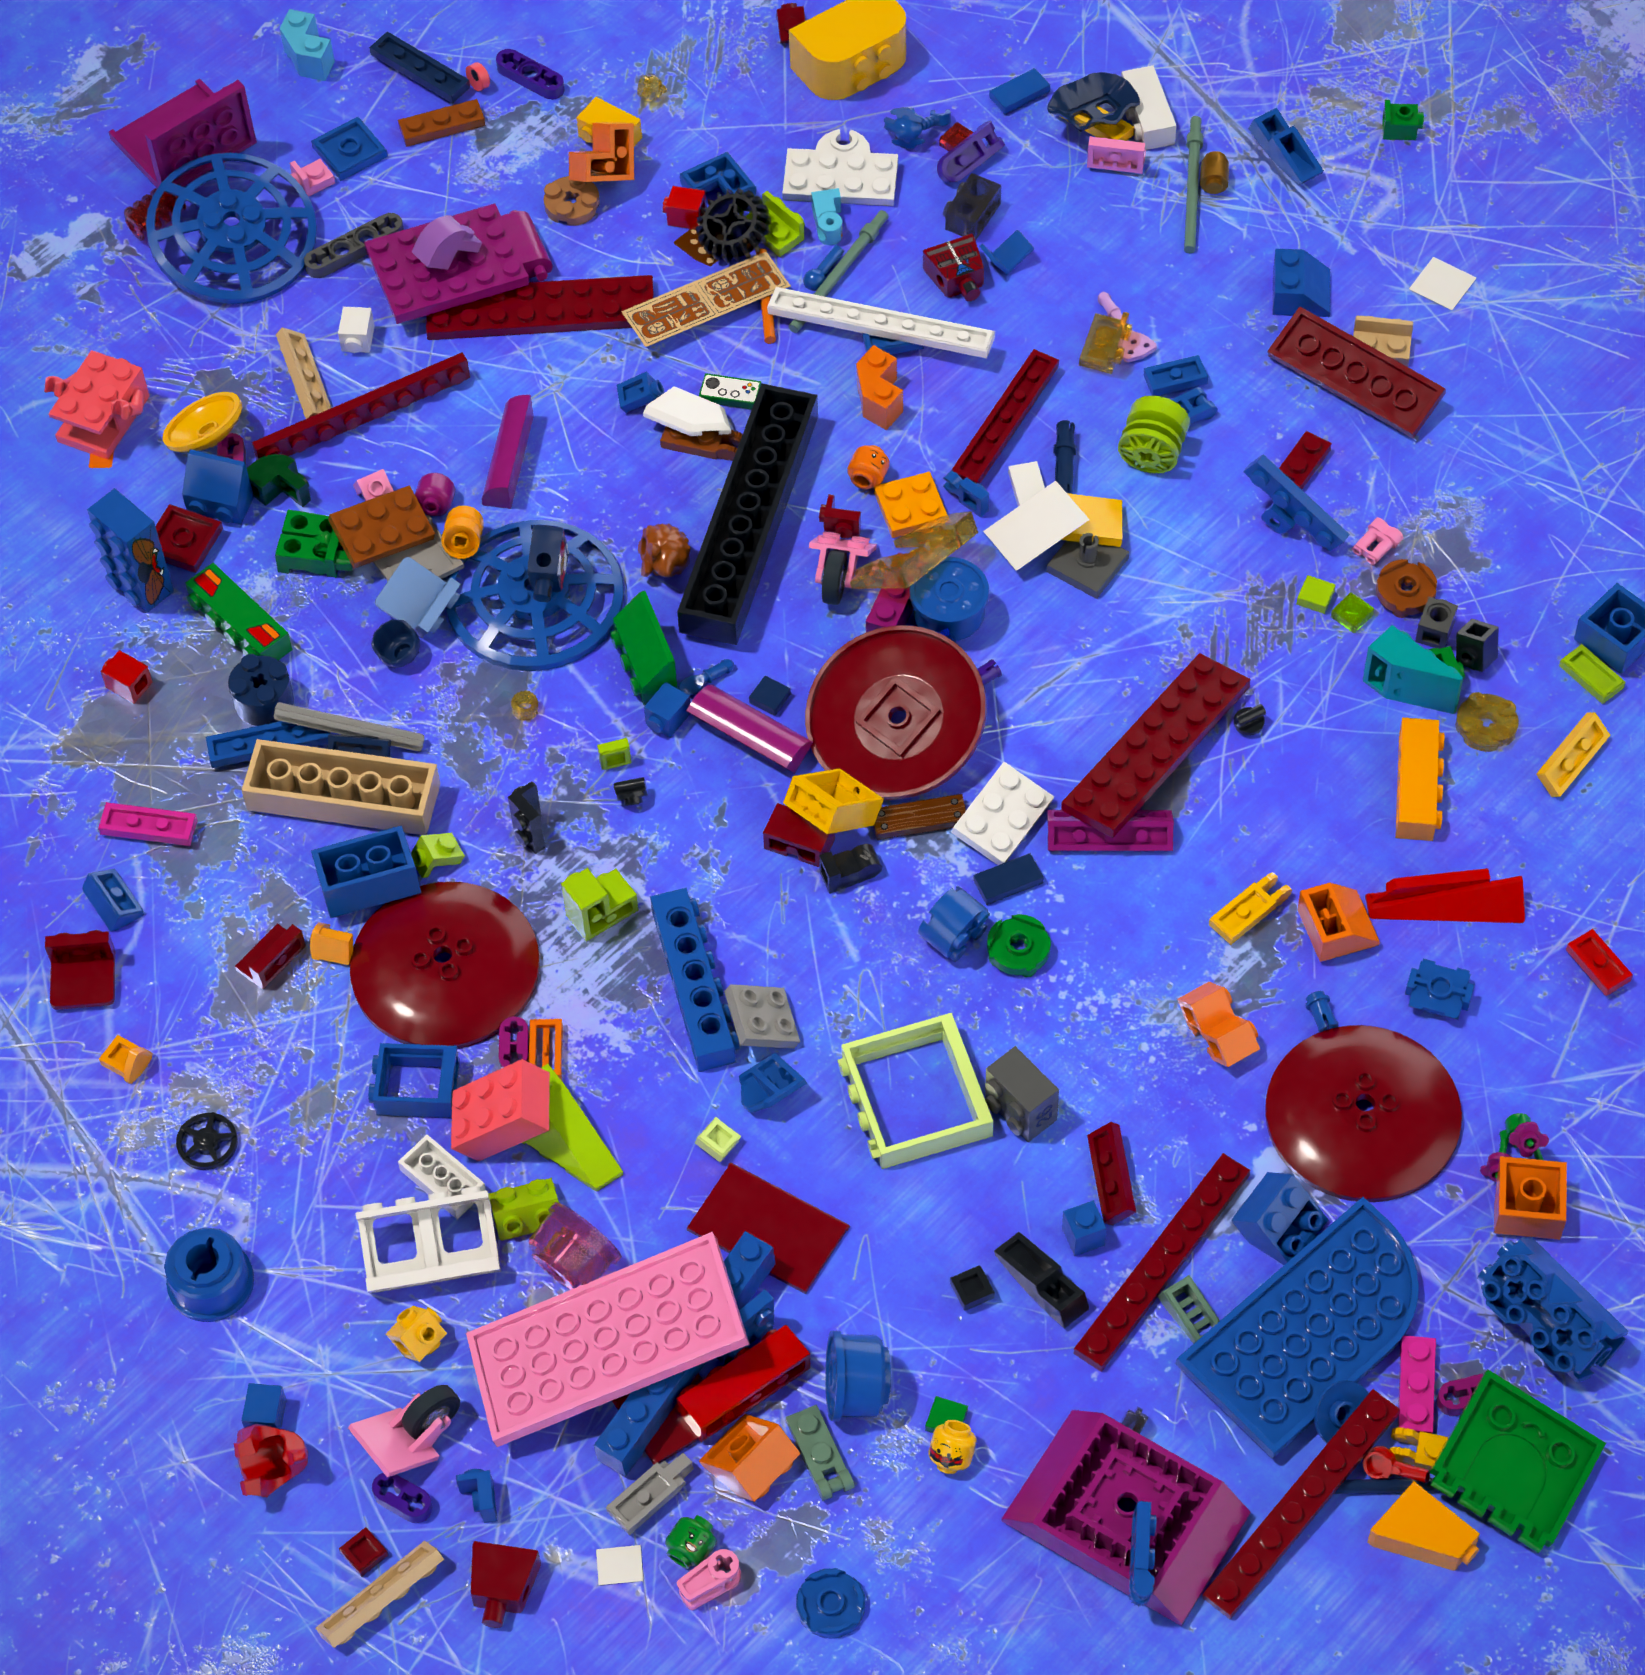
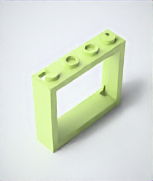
M952 1013L841 1045L842 1058L837 1060L842 1077L848 1076L851 1085H848L847 1089L852 1104L858 1103L861 1112L857 1113L861 1130L863 1132L868 1130L871 1140L867 1141L872 1159L878 1158L881 1169L993 1136V1119ZM943 1040L973 1121L886 1147L857 1064Z

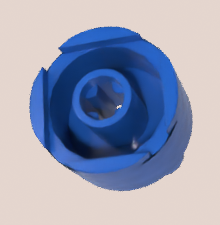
M958 885L956 886V891L951 888L935 903L929 911L932 915L930 922L927 924L923 920L918 934L946 958H951L956 962L967 949L965 944L971 938L974 940L979 939L987 929L985 922L990 913L987 908Z

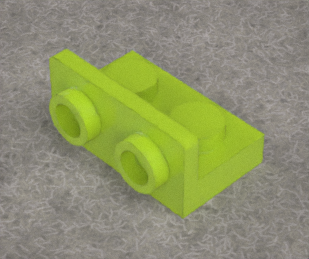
M766 191L762 194V201L769 210L772 224L769 225L771 234L765 235L767 244L764 245L778 257H781L805 240V223L803 218L798 213H793L787 208L779 197H774ZM749 213L745 217L752 220L753 214Z

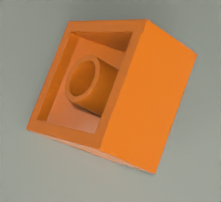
M1500 1156L1494 1201V1233L1560 1240L1566 1224L1567 1162Z
M744 1414L699 1462L737 1496L755 1502L769 1491L770 1485L780 1475L786 1473L792 1467L793 1461L801 1453L779 1424Z

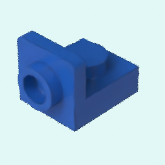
M647 371L617 384L620 408L625 413L648 404L665 393L661 382L655 380Z
M470 1469L465 1471L464 1474L456 1475V1482L460 1493H472L474 1512L481 1513L484 1523L496 1522L497 1511L494 1482L490 1470Z

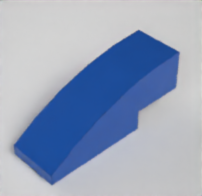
M1277 107L1252 121L1248 129L1274 163L1299 185L1323 173L1324 170L1295 125L1289 127Z

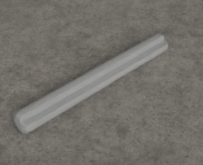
M281 702L277 703L274 711V719L342 735L390 739L391 746L418 752L422 750L425 738L421 733Z

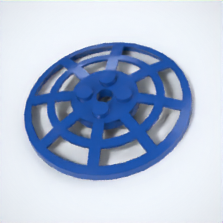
M218 153L199 157L173 171L154 193L148 208L146 221L147 239L151 254L160 270L168 279L185 292L198 298L225 304H241L262 300L280 292L293 283L305 269L304 257L315 248L317 232L312 203L297 180L280 166L270 161L240 153ZM223 161L248 162L262 166L267 170L260 176L240 170H225ZM212 163L214 172L197 178L186 188L172 183L185 172L200 165ZM277 175L284 178L296 189L305 208L288 207L282 194L270 182ZM228 178H242L254 183L244 192L230 189ZM216 179L219 191L207 198L194 192L201 185ZM263 189H266L275 198L279 208L263 209L256 197ZM164 192L177 196L178 198L172 212V225L155 231V215L160 197ZM185 201L200 207L197 219L180 222L181 211ZM228 217H235L239 220V223L229 226L224 223V220ZM291 218L308 219L307 239L299 257L285 247L290 236ZM266 220H283L282 231L277 241L265 233ZM199 231L201 238L205 242L199 253L189 245L183 234ZM175 237L181 250L193 261L185 275L177 271L167 260L159 246V241ZM258 243L269 249L262 257L247 262L245 252L255 247ZM216 250L222 253L234 254L236 264H222L211 261L209 258ZM277 256L291 266L287 272L274 281L252 288L249 272L266 266ZM203 268L217 273L238 274L241 290L214 289L195 282Z
M528 520L507 524L483 535L479 548L493 539L516 531H520L521 538L505 542L490 553L478 550L473 556L469 557L480 562L472 578L471 590L460 594L451 609L446 607L449 623L455 635L468 650L493 665L510 670L542 671L575 662L594 651L606 640L614 629L613 618L622 610L624 587L618 563L613 554L600 540L576 526L549 520ZM533 525L562 527L564 532L576 535L567 542L569 556H574L585 572L577 574H567L565 572L562 591L552 592L550 602L534 600V591L526 589L530 584L527 569ZM589 542L599 549L609 563L612 574L594 573L589 560L578 548ZM522 545L523 556L514 559L510 563L497 557L511 548ZM466 558V559H460V560H461V561L463 562V564H464V563L467 561L468 558ZM488 566L501 572L497 584L480 588L482 576ZM459 571L449 575L448 580L450 578L456 580ZM587 584L585 596L579 606L568 599L569 585ZM596 585L614 586L612 604L605 619L600 624L587 612L594 601ZM498 595L504 608L494 618L487 611L481 599ZM473 602L478 616L489 626L479 641L463 626L457 615L456 607ZM560 609L570 615L560 623L545 628L544 618L555 614ZM514 615L521 619L532 620L533 629H518L508 626L506 623ZM578 622L592 632L586 639L575 646L558 653L549 654L547 638L567 631ZM499 633L515 639L535 640L537 656L510 655L490 648Z

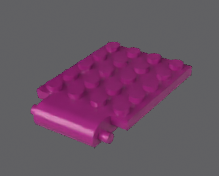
M495 203L453 215L452 217L460 225L468 226L475 232L474 235L482 242L478 253L457 250L448 270L427 267L412 253L420 233L429 223L365 241V250L396 324L529 285V278L537 277L539 281L547 279V273L552 271L553 265L530 215L525 211L513 210L509 214L501 216Z

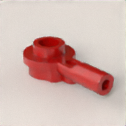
M1384 1446L1372 1447L1363 1458L1364 1471L1374 1479H1388L1394 1474L1428 1483L1430 1478V1470L1397 1461L1394 1453Z

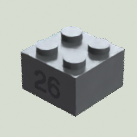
M1016 1046L986 1068L985 1101L987 1106L993 1113H999L1006 1120L1009 1129L1015 1135H1021L1027 1142H1030L1057 1120L1059 1089Z

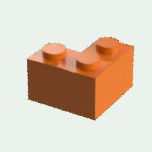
M593 122V151L569 152V180L581 182L634 180V123Z

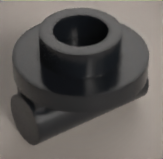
M1259 704L1253 708L1246 707L1237 711L1234 716L1236 730L1244 735L1259 733L1263 729L1265 722L1264 715H1266V710L1264 706Z
M644 777L614 783L617 801L624 800V806L643 803L642 797L648 795Z

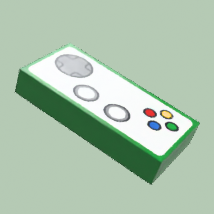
M705 373L699 397L719 405L752 410L761 381Z

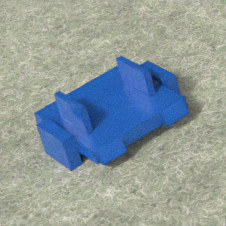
M1423 958L1419 969H1411L1405 991L1406 995L1411 996L1408 1006L1458 1020L1461 1009L1468 1011L1475 985L1469 983L1470 971L1461 968L1454 970L1435 965V961Z

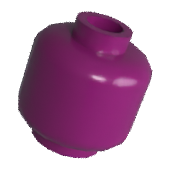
M428 473L418 482L415 496L425 514L442 516L452 506L455 486L449 477L441 473Z

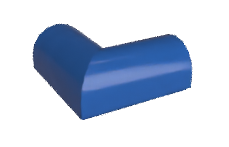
M728 152L680 173V183L685 188L705 190V194L719 188L724 195H726L727 189L735 193L740 188L744 193L749 190L756 196V186Z

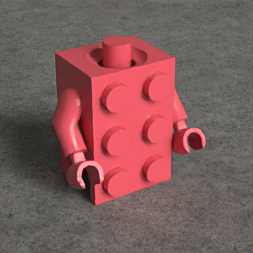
M93 350L90 351L77 372L68 378L62 379L57 376H48L45 379L44 392H54V395L59 397L48 413L49 417L64 422L55 434L57 442L107 460L136 416L143 412V406L150 397L142 367L133 365L123 358L116 359Z

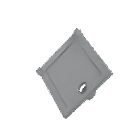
M426 515L435 532L434 540L373 562L387 582L405 557L412 558L441 579L465 568L460 559L451 557L445 552L441 542L442 535L434 526L429 515Z

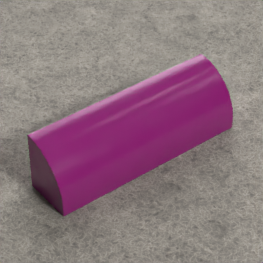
M531 395L514 396L505 404L482 496L483 506L509 509L512 507L534 417Z
M714 685L704 687L694 697L686 710L698 719L794 774L813 741Z

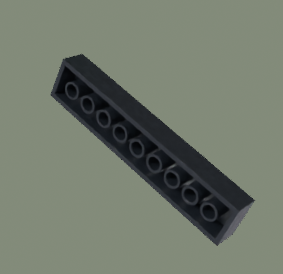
M761 383L677 611L679 633L737 645L818 419V395Z

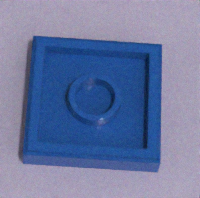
M359 117L311 141L313 149L340 181L388 157L385 147Z

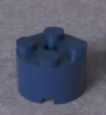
M254 654L245 655L230 673L228 687L234 708L239 717L248 724L255 726L270 724V721L275 720L274 711L277 703L281 702L290 705L294 703L293 690L286 665L273 657L256 656Z

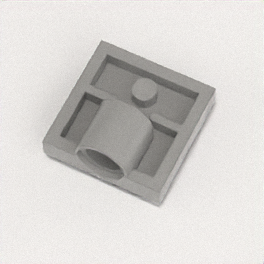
M730 984L724 991L740 1046L794 1049L800 1043L784 988Z

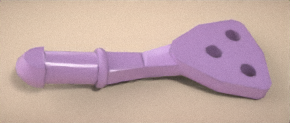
M1101 292L1098 295V303L1103 306L1108 313V317L1116 323L1121 333L1120 351L1123 360L1129 363L1143 359L1155 352L1157 349L1156 343L1146 335L1133 331L1125 322L1120 308L1115 305L1111 296L1106 292Z

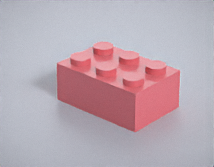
M521 1059L453 1090L451 1149L476 1161H481L549 1131L550 1072Z

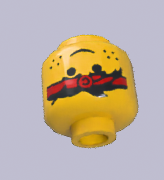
M947 1420L944 1424L938 1425L933 1432L928 1451L929 1458L937 1465V1469L941 1472L955 1474L959 1470H964L972 1462L977 1443L976 1436L968 1424L958 1420Z

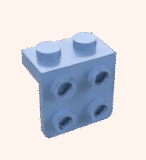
M405 557L375 599V605L395 620L406 621L415 630L417 635L423 638L429 631L434 634L444 620L440 617V614L445 607L451 609L458 600L460 594L456 591L461 584L453 578L445 582L412 558Z

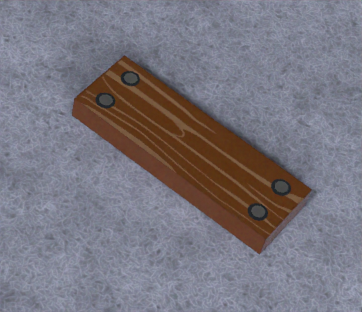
M957 794L881 807L874 823L876 839L881 840L953 828L966 811L963 795Z

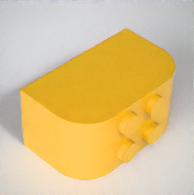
M846 0L789 29L790 68L815 95L823 99L840 100L863 91L868 86L888 78L904 65L906 61V13L896 0Z

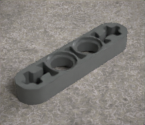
M395 213L383 214L310 251L304 257L307 274L314 278L325 277L368 255L364 243L359 241L360 238L372 236L375 239L404 230L401 217ZM339 248L349 249V252L344 255L335 254V251Z

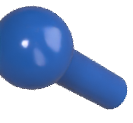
M835 245L817 269H811L806 272L803 282L807 289L816 291L824 282L826 274L844 253L840 246Z

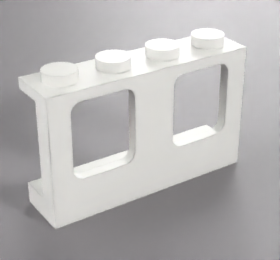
M480 1186L461 1189L462 1195L448 1197V1192L429 1194V1200L415 1202V1197L395 1200L396 1206L383 1208L382 1203L363 1205V1211L356 1212V1219L359 1225L367 1277L365 1278L367 1292L371 1294L501 1272L488 1191H481ZM467 1203L476 1204L483 1240L482 1245L475 1249L451 1253L446 1252L443 1247L438 1215L439 1210L444 1207ZM402 1214L410 1215L416 1242V1257L410 1260L386 1264L380 1263L377 1256L373 1222L378 1218Z

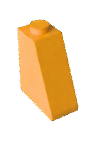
M1413 1481L1371 1528L1367 1543L1375 1548L1455 1571L1462 1562L1468 1565L1478 1553L1479 1548L1476 1545L1480 1533Z

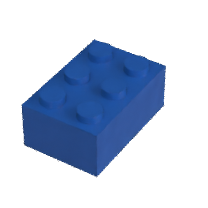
M402 825L311 850L330 918L421 893L416 867Z

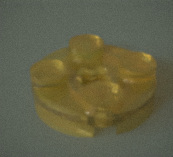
M1475 692L1469 695L1468 699L1459 707L1455 726L1457 732H1460L1464 737L1463 741L1469 747L1479 751L1492 752L1496 751L1499 746L1509 745L1514 740L1519 720L1516 706L1512 701L1493 694ZM1481 719H1490L1495 724L1490 723L1489 727H1485Z

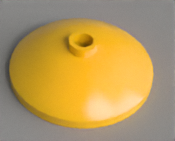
M218 392L188 405L166 426L162 437L164 444L169 450L187 453L190 449L201 451L216 446L231 432L239 420L242 411L240 398L232 392Z

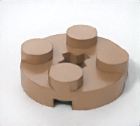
M569 176L547 184L544 188L545 212L551 220L557 223L560 220L567 222V225L570 226L584 224L595 216L596 209L600 205L599 192L593 182L569 180ZM570 198H576L575 203L566 200Z

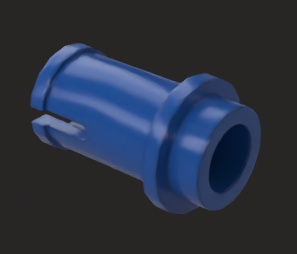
M1316 991L1306 997V1009L1311 1010L1319 1033L1327 1030L1325 1020L1330 1029L1339 1026L1330 1008V997L1328 995H1325L1323 991Z

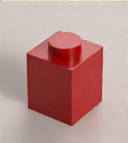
M672 186L669 197L665 196L663 201V213L667 215V224L675 227L696 230V227L699 226L696 217L703 216L701 207L707 208L705 190Z
M120 650L104 663L101 670L105 687L133 704L153 683L148 666Z

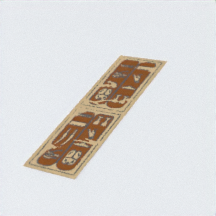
M764 252L621 312L644 346L647 347L772 295L776 287L786 289L791 287V285L768 253Z

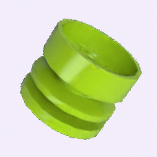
M1144 396L1136 399L1130 408L1126 426L1118 443V452L1121 458L1130 466L1143 472L1165 473L1172 470L1178 462L1182 443L1185 441L1190 426V418L1187 411L1178 403L1160 396Z

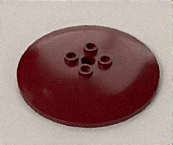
M898 625L878 628L857 636L844 644L822 666L814 679L806 703V733L808 739L813 741L811 745L813 754L825 771L840 768L884 798V800L915 797L947 782L971 758L980 742L986 723V692L982 678L971 658L959 645L946 636L933 630L916 626ZM895 712H906V718L903 722L898 724L891 722V717Z
M437 882L420 886V894L382 905L361 929L355 941L350 959V978L356 1001L367 1019L379 1031L403 1044L457 1046L458 1049L477 1044L499 1033L500 1025L505 1019L513 1016L518 1017L524 1010L538 981L540 969L539 949L530 923L524 914L508 899L497 892L475 884ZM443 952L452 955L450 960L443 963L435 960V957Z
M1365 1025L1342 1026L1324 1030L1303 1040L1279 1063L1272 1075L1266 1095V1125L1272 1144L1280 1158L1305 1183L1325 1194L1344 1200L1357 1202L1364 1197L1369 1202H1382L1414 1193L1426 1186L1441 1173L1450 1161L1459 1140L1462 1122L1461 1103L1455 1084L1448 1071L1421 1044L1407 1036L1385 1028ZM1360 1100H1367L1372 1103L1374 1108L1370 1111H1362L1356 1106V1103Z

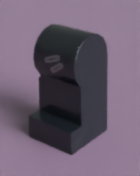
M862 844L851 851L847 850L832 855L831 851L819 855V872L829 894L874 878L882 870V865L871 844Z

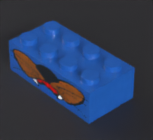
M115 488L87 509L91 521L89 527L96 537L94 543L101 553L100 562L106 569L107 575L105 578L113 589L123 591L127 600L133 606L139 605L148 613L174 592L154 521Z

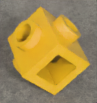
M412 1306L398 1315L397 1322L386 1333V1336L405 1358L420 1362L426 1355L433 1353L440 1346V1340L447 1332L440 1325L442 1322L441 1318L431 1308L424 1309Z

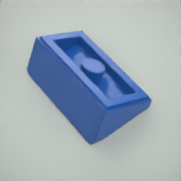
M115 869L88 873L82 890L111 932L119 930L144 915L145 912Z

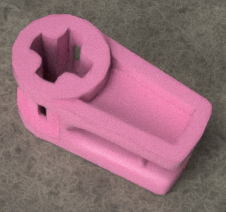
M727 1549L715 1551L677 1581L679 1595L688 1609L695 1610L739 1584L741 1570L737 1555ZM724 1566L726 1570L730 1569L731 1571L725 1573L723 1570H719V1568Z

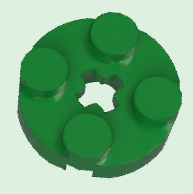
M1023 914L1012 915L1011 919H1006L1003 922L1001 919L996 922L989 931L987 938L989 962L1007 974L1031 977L1047 962L1050 955V937H1048L1044 925L1034 917ZM1023 940L1024 947L1026 948L1016 950L1010 944Z

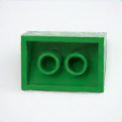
M646 591L639 592L613 618L614 631H611L610 635L615 649L620 648L622 651L620 661L624 672L630 671L632 678L629 681L634 696L640 695L643 705H646L664 682L677 688L675 660Z

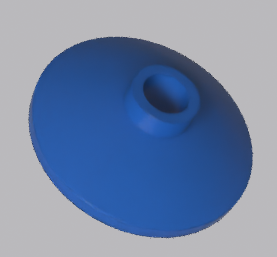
M1348 1380L1338 1381L1327 1387L1321 1394L1315 1409V1425L1318 1434L1325 1443L1332 1439L1369 1394L1362 1385Z

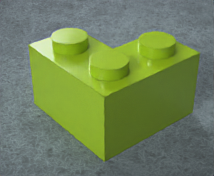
M586 868L579 873L575 872L569 875L561 883L566 916L586 942L639 911L637 894L616 868L609 873L600 874L596 878Z

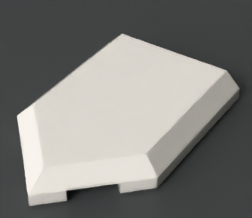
M672 387L649 403L643 412L645 418L689 436H702V431H718L719 435L731 434L730 424L725 409L722 406L677 387Z

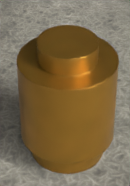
M1212 151L1207 153L1201 162L1200 186L1210 194H1218L1225 191L1228 187L1229 161L1222 152Z

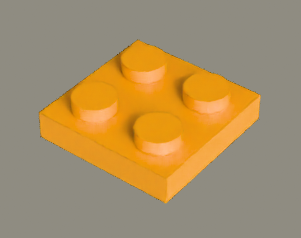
M930 471L874 486L875 497L892 538L948 524L947 512Z

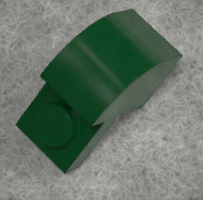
M272 454L259 458L247 467L253 495L265 506L282 492L302 507L311 501L308 489L309 483L303 475L298 473L295 459L286 455Z

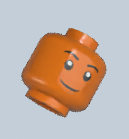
M864 445L858 447L854 452L847 467V473L852 483L858 488H874V486L880 485L883 482L889 469L890 461L880 447Z

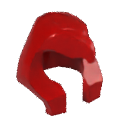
M254 1424L242 1428L237 1433V1443H234V1451L244 1481L240 1482L242 1494L245 1496L268 1497L284 1483L301 1473L308 1464L306 1445L303 1439L293 1431Z

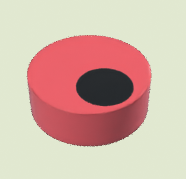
M475 62L466 67L467 79H469L470 85L476 91H482L489 87L490 77L482 64Z

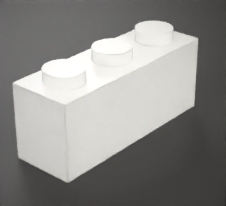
M1154 65L1122 71L1121 77L1131 83L1140 98V105L1130 108L1125 112L1127 120H1132L1135 127L1134 139L1145 143V150L1175 145L1176 123Z

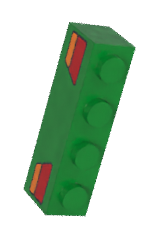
M210 564L185 582L189 594L186 598L193 609L196 611L200 609L211 626L214 628L219 627L224 632L229 643L233 646L238 645L244 655L270 656L280 660L292 651L288 632L216 564Z

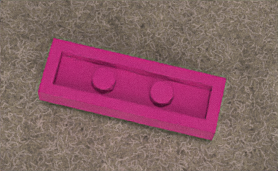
M106 802L98 829L100 835L190 846L198 819L194 813Z
M1404 1335L1401 1340L1398 1400L1400 1414L1398 1415V1427L1413 1429L1418 1433L1421 1431L1433 1434L1436 1338Z

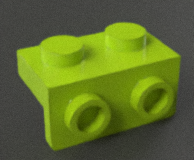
M552 1178L545 1180L537 1179L529 1184L513 1188L505 1187L497 1192L489 1193L490 1205L501 1241L563 1225L559 1201Z

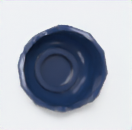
M392 619L381 624L374 632L371 645L376 655L385 665L400 668L411 663L418 655L420 639L415 630L406 621Z

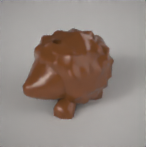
M663 523L655 526L648 525L647 528L643 529L642 538L638 544V553H640L642 560L641 576L648 577L653 572L656 576L672 577L684 571L690 564L689 540L684 532H680L675 526Z

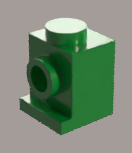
M1385 100L1382 116L1383 139L1416 140L1418 129H1423L1424 113L1418 112V104H1391L1390 100Z

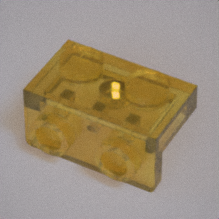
M1123 312L1121 320L1095 313L1079 358V366L1109 374L1113 373L1115 364H1121L1125 351V348L1122 347L1123 341H1129L1133 325L1128 324L1129 313Z

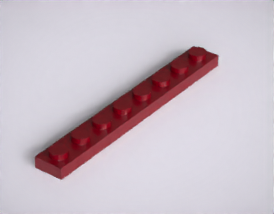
M463 352L253 441L252 445L256 460L272 454L290 456L297 452H302L308 447L330 440L336 435L353 430L364 423L381 418L385 414L399 408L407 407L411 403L427 396H432L443 389L458 385L470 378L468 361Z
M1222 1153L1075 1346L1074 1354L1102 1372L1248 1179L1250 1169Z
M1372 1389L1203 1593V1599L1228 1619H1231L1398 1417L1400 1409Z

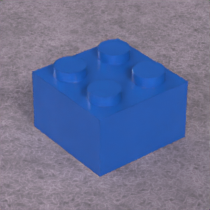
M1616 583L1579 618L1574 640L1579 644H1583L1593 654L1622 674L1645 652V602L1619 583Z

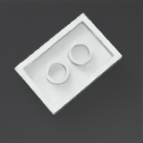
M1003 762L954 825L951 833L995 864L1006 863L1051 804L1054 796L1006 762Z

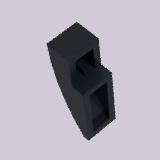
M1020 1232L994 1250L995 1256L1020 1286L1064 1329L1089 1310L1085 1292L1063 1275L1062 1268L1057 1262Z

